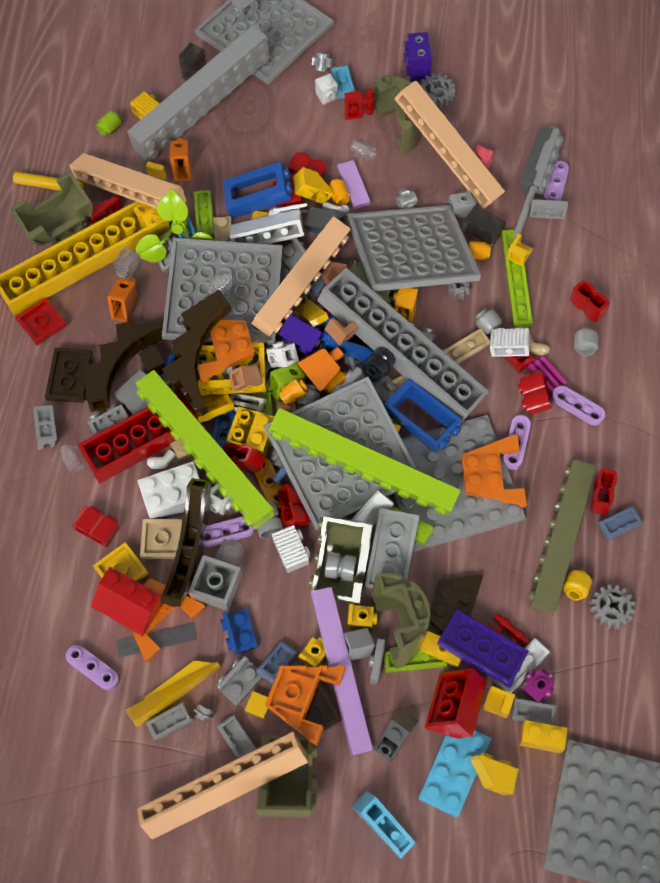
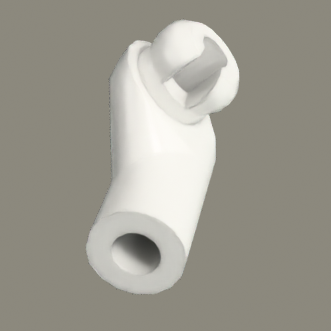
M325 202L322 206V209L344 213V217L350 211L349 207L345 204L340 207Z
M168 449L163 457L148 458L147 465L152 469H165L176 454Z

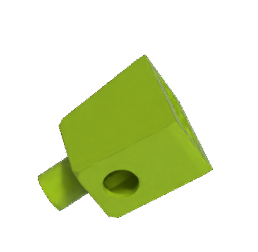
M297 363L270 372L267 391L271 392L275 402H283L278 393L282 387L296 378L299 381L302 379L304 382L305 379H308V376L300 369Z

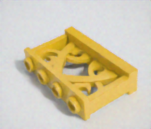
M258 341L251 342L254 355L257 354L259 358L255 364L250 366H260L261 385L247 386L239 391H233L230 379H224L223 375L220 374L218 375V380H211L214 377L212 376L208 378L207 382L201 383V378L199 379L198 386L201 395L266 392L264 343ZM213 344L203 345L199 357H207V360H201L202 364L217 361ZM253 357L238 365L240 367L249 366L248 364L253 361Z

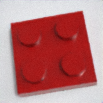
M46 297L15 317L16 321L36 346L67 326L64 319Z

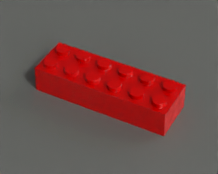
M180 390L175 392L174 394L197 419ZM147 407L77 444L99 484L165 449L176 441L170 433V428L168 426L165 428L161 424L157 413L153 414Z

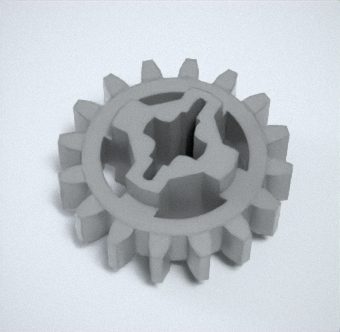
M432 73V77L427 75L426 79H422L421 84H419L435 105L438 104L439 107H442L443 103L448 105V101H453L455 84H452V79L447 80V75L441 77V73L438 76Z
M608 585L606 590L601 587L599 593H594L593 597L595 599L590 601V604L594 606L590 609V612L596 613L593 619L599 618L600 626L606 623L607 629L613 625L615 630H617L619 625L625 627L627 622L633 619L631 615H634L636 610L632 609L635 606V602H630L632 595L625 594L627 589L620 591L619 585H616L614 589H612L611 585ZM602 599L603 607L600 609V600ZM624 605L626 608L625 615L623 614L624 611L622 610Z

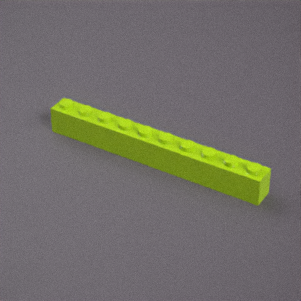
M155 370L135 383L138 389L136 393L142 401L146 400L148 402L147 406L153 414L157 413L159 415V421L165 428L167 426L170 428V433L176 441H181L183 444L182 448L187 455L192 454L199 469L203 468L207 472L205 475L212 484L215 482L219 486L217 489L224 498L228 497L230 499L231 507L236 512H241L243 515L242 519L248 527L252 525L257 530L274 517V509Z
M281 408L278 409L269 427V434H271L273 439L277 441L285 440L289 442L291 447L298 450L300 448L307 450V454L315 458L320 456L325 459L326 463L336 466V464L342 466L344 471L350 474L355 472L361 475V478L365 481H375L385 490H395L399 496L405 499L410 497L423 507L430 506L434 508V512L440 515H449L461 491Z

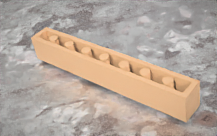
M416 80L396 96L395 100L483 209L505 192Z
M85 153L69 165L77 180L156 209L161 198L171 188L186 202L184 191L179 185Z
M333 216L261 308L251 324L269 337L273 332L278 333L283 326L281 321L283 319L287 320L288 316L293 313L291 308L293 306L297 307L303 299L300 296L303 293L307 294L312 288L310 283L312 281L316 282L322 274L320 270L322 268L325 270L331 263L329 258L331 256L335 258L340 251L339 245L344 246L349 239L347 234L351 229Z
M291 732L138 808L140 826L151 839L181 826L308 763L303 746L294 732Z

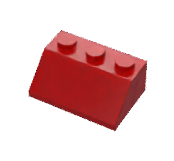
M109 567L98 583L91 607L143 637L163 604L160 603V594Z
M473 668L440 673L425 728L455 739L473 737L487 681Z

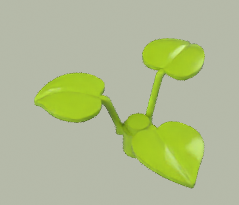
M172 188L161 198L157 206V212L163 220H173L171 229L162 241H160L156 234H148L142 237L137 244L136 255L146 261L156 263L165 258L167 249L163 244L172 233L178 235L185 233L186 239H190L188 229H186L187 205L183 198ZM197 232L193 234L191 238L197 240L214 241V239L205 232Z

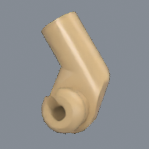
M530 336V353L540 356L548 354L549 346L543 343H535Z

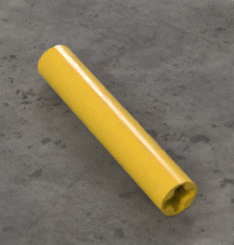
M15 171L13 174V182L15 184L62 190L56 182L59 178ZM78 181L82 189H84L83 182Z

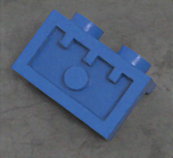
M247 608L229 614L222 612L224 619H220L223 631H228L229 638H226L228 649H233L234 655L257 649L258 645Z

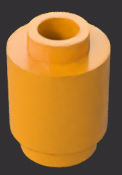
M332 180L328 186L334 193L332 196L334 203L337 206L346 205L350 201V194L344 180Z
M468 241L467 245L474 259H489L491 252L490 244Z
M339 371L324 388L325 392L328 395L332 394L338 384L342 385L346 381L344 378L347 373Z
M296 378L282 387L278 393L283 402L288 405L305 396L308 387L302 379L299 381Z

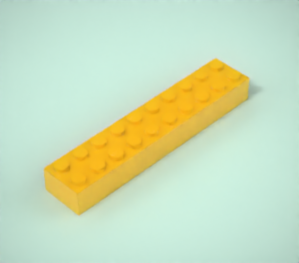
M136 201L1 273L0 295L15 316L45 297L52 296L136 250L138 242L145 235L156 234L160 237L169 232V221H163L152 229H147L144 221L133 210L135 206L140 204V202Z

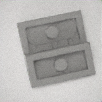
M141 369L113 394L114 398L126 407L131 415L148 407V402L146 400L142 401L136 393L138 389L135 383L146 376Z

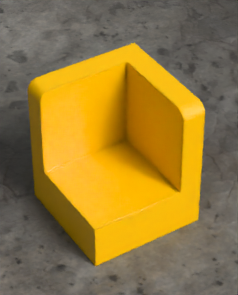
M518 234L509 247L507 259L523 266L533 249L521 243L522 235Z
M491 686L483 710L507 718L515 694Z

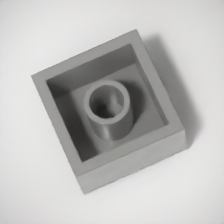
M203 555L188 591L190 597L196 601L229 611L243 576L241 567Z

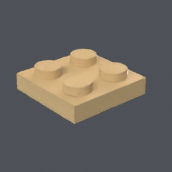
M143 519L140 558L175 559L182 528V519Z

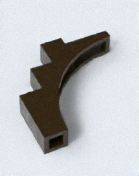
M217 290L181 313L183 318L181 323L187 332L172 341L174 346L172 351L178 359L162 369L165 373L163 379L167 385H172L175 390L180 388L185 397L189 396L192 402H190V405L194 411H199L202 416L209 411L201 397L198 386L197 368L199 355L210 331L222 318L232 311L229 302L220 290Z
M134 321L115 324L118 341L99 345L101 362L83 365L87 402L91 412L110 409L112 386L124 365L146 347L165 340L162 339L163 321L135 326Z
M191 478L186 487L185 508L179 543L170 576L161 595V604L181 607L187 593H189L188 591L197 572V562L202 554L203 532L209 520L211 481Z

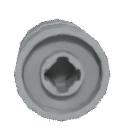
M269 503L274 509V517L257 529L259 537L262 539L272 538L271 533L283 529L281 519L277 516L279 512L275 503Z
M329 552L325 577L332 579L341 577L343 581L353 582L357 556L346 554L342 557L340 553Z

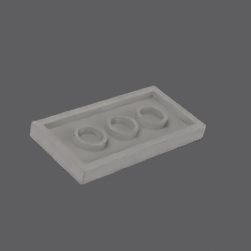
M380 508L365 587L373 589L375 576L378 573H394L401 575L406 580L408 579L419 515Z

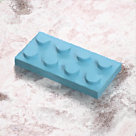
M475 730L473 737L455 739L445 736L418 800L458 818L477 774L471 762V757L485 753L491 738Z

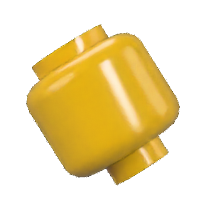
M583 570L570 571L563 584V590L567 597L572 600L585 599L590 592L592 579Z

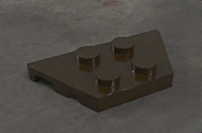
M483 575L439 580L430 608V623L436 626L442 634L456 609L471 617Z

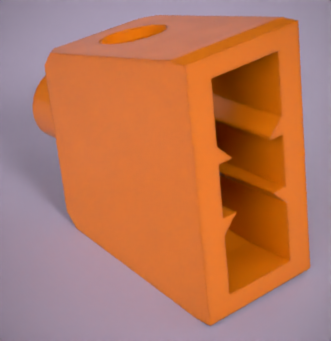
M178 138L170 142V161L174 182L191 180V158L188 141ZM183 161L184 167L178 166V163Z
M128 277L127 280L118 279L109 292L107 299L111 319L129 322L138 300L136 287L138 281L134 277Z
M338 347L330 353L325 348H321L301 359L297 364L321 392L340 371L341 368L336 362L344 354Z

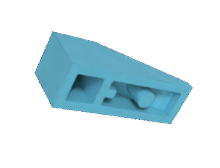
M368 791L351 806L400 859L416 843L382 803Z

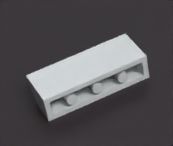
M299 208L231 225L230 238L232 242L271 244L304 236V225Z

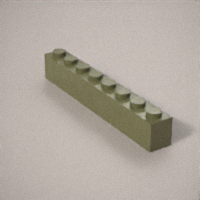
M573 459L572 464L566 467L564 476H567L566 483L562 482L559 491L562 494L561 500L557 499L554 508L557 511V515L552 517L549 525L552 532L551 535L547 534L544 546H547L546 553L542 552L539 564L542 567L540 571H536L533 581L537 583L535 590L531 589L528 601H531L530 608L550 615H554L557 609L596 470L595 465Z

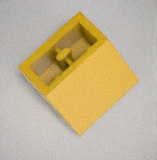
M238 406L226 442L237 446L249 445L266 457L271 441L264 429V425L272 422L275 416Z

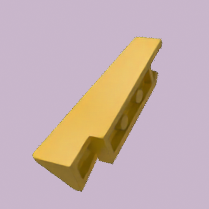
M193 661L144 697L143 701L129 707L125 711L138 728L154 715H159L221 668L218 662Z

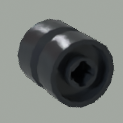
M376 348L362 364V374L365 378L369 377L372 382L381 381L395 365L396 359L394 354L387 348Z

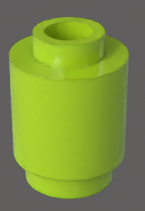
M109 111L98 120L96 128L103 136L109 135L121 125L122 119L117 112Z

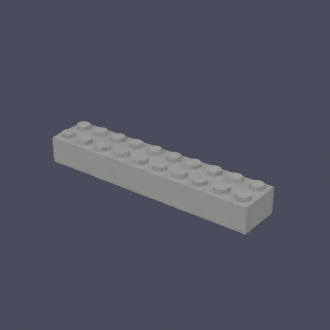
M252 25L129 129L127 133L134 151L146 162L155 159L161 151L170 146L171 141L181 137L189 127H192L210 109L218 105L224 97L231 94L246 78L254 74L260 66L266 64L270 59L267 36Z
M345 268L322 290L317 300L346 326L354 321L359 326L355 334L373 350L378 347L389 349L396 359L393 367L406 379L412 380L462 419V422L488 394L489 391L349 269Z

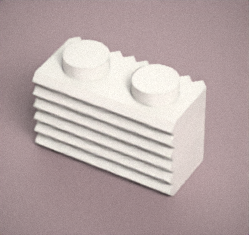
M499 328L491 330L490 351L492 357L529 356L530 333L528 328Z
M294 525L271 533L287 573L309 565L311 554L308 547H303L301 543L303 536L300 529L296 530Z

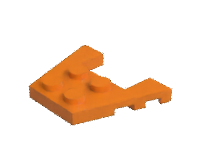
M220 320L210 331L217 361L198 365L201 383L207 382L208 378L214 375L222 374L223 370L230 366L235 367L254 356L246 321Z
M518 434L461 455L465 494L489 500L491 498L499 500L501 503H511L518 505V507L526 508L525 488L504 489L500 454L519 453Z
M152 578L143 584L162 595L166 586ZM186 596L180 608L194 620L206 607L204 604ZM163 604L143 637L132 631L147 663L161 651L148 634L178 606L171 607Z
M337 665V667L280 666L265 706L313 745L318 746L324 727L304 720L319 680L340 686L346 667L343 665Z

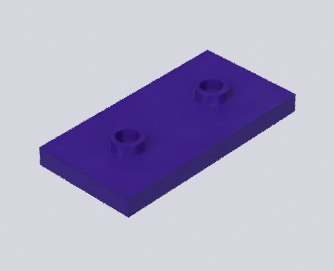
M458 609L455 610L436 644L508 687L512 685L529 652Z

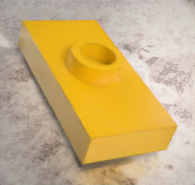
M427 631L419 651L458 667L461 659L436 645L441 636Z

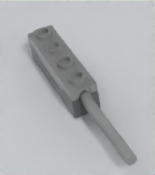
M556 126L539 128L520 179L523 193H528L513 234L515 238L518 234L522 233L531 207V201L534 199L535 194H544L545 188L549 185L550 174L554 171L555 160H558L559 149L564 143L560 129Z

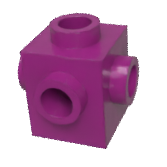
M535 668V670L530 669L524 676L525 681L520 687L535 701L540 702L543 697L547 698L554 691L553 686L555 683L551 680L553 676L546 669L543 668L541 671Z

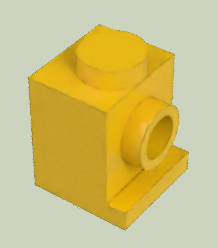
M349 604L348 629L360 630L368 628L369 631H372V625H377V613L374 612V607ZM364 614L367 615V617L365 619H361L359 615Z
M312 637L298 656L301 663L307 667L321 666L327 657L322 638L318 637L316 640ZM313 648L319 650L317 654H313L311 651Z

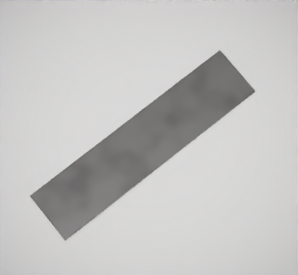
M194 622L148 634L159 648L197 640ZM134 636L116 640L119 658L141 653Z

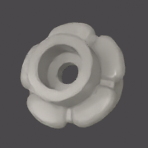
M200 703L197 708H194L196 712L195 717L206 722L207 719L213 718L214 710Z

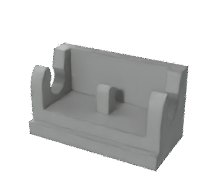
M53 406L33 407L37 449L42 450L45 444H50L52 448L55 446V441H57Z

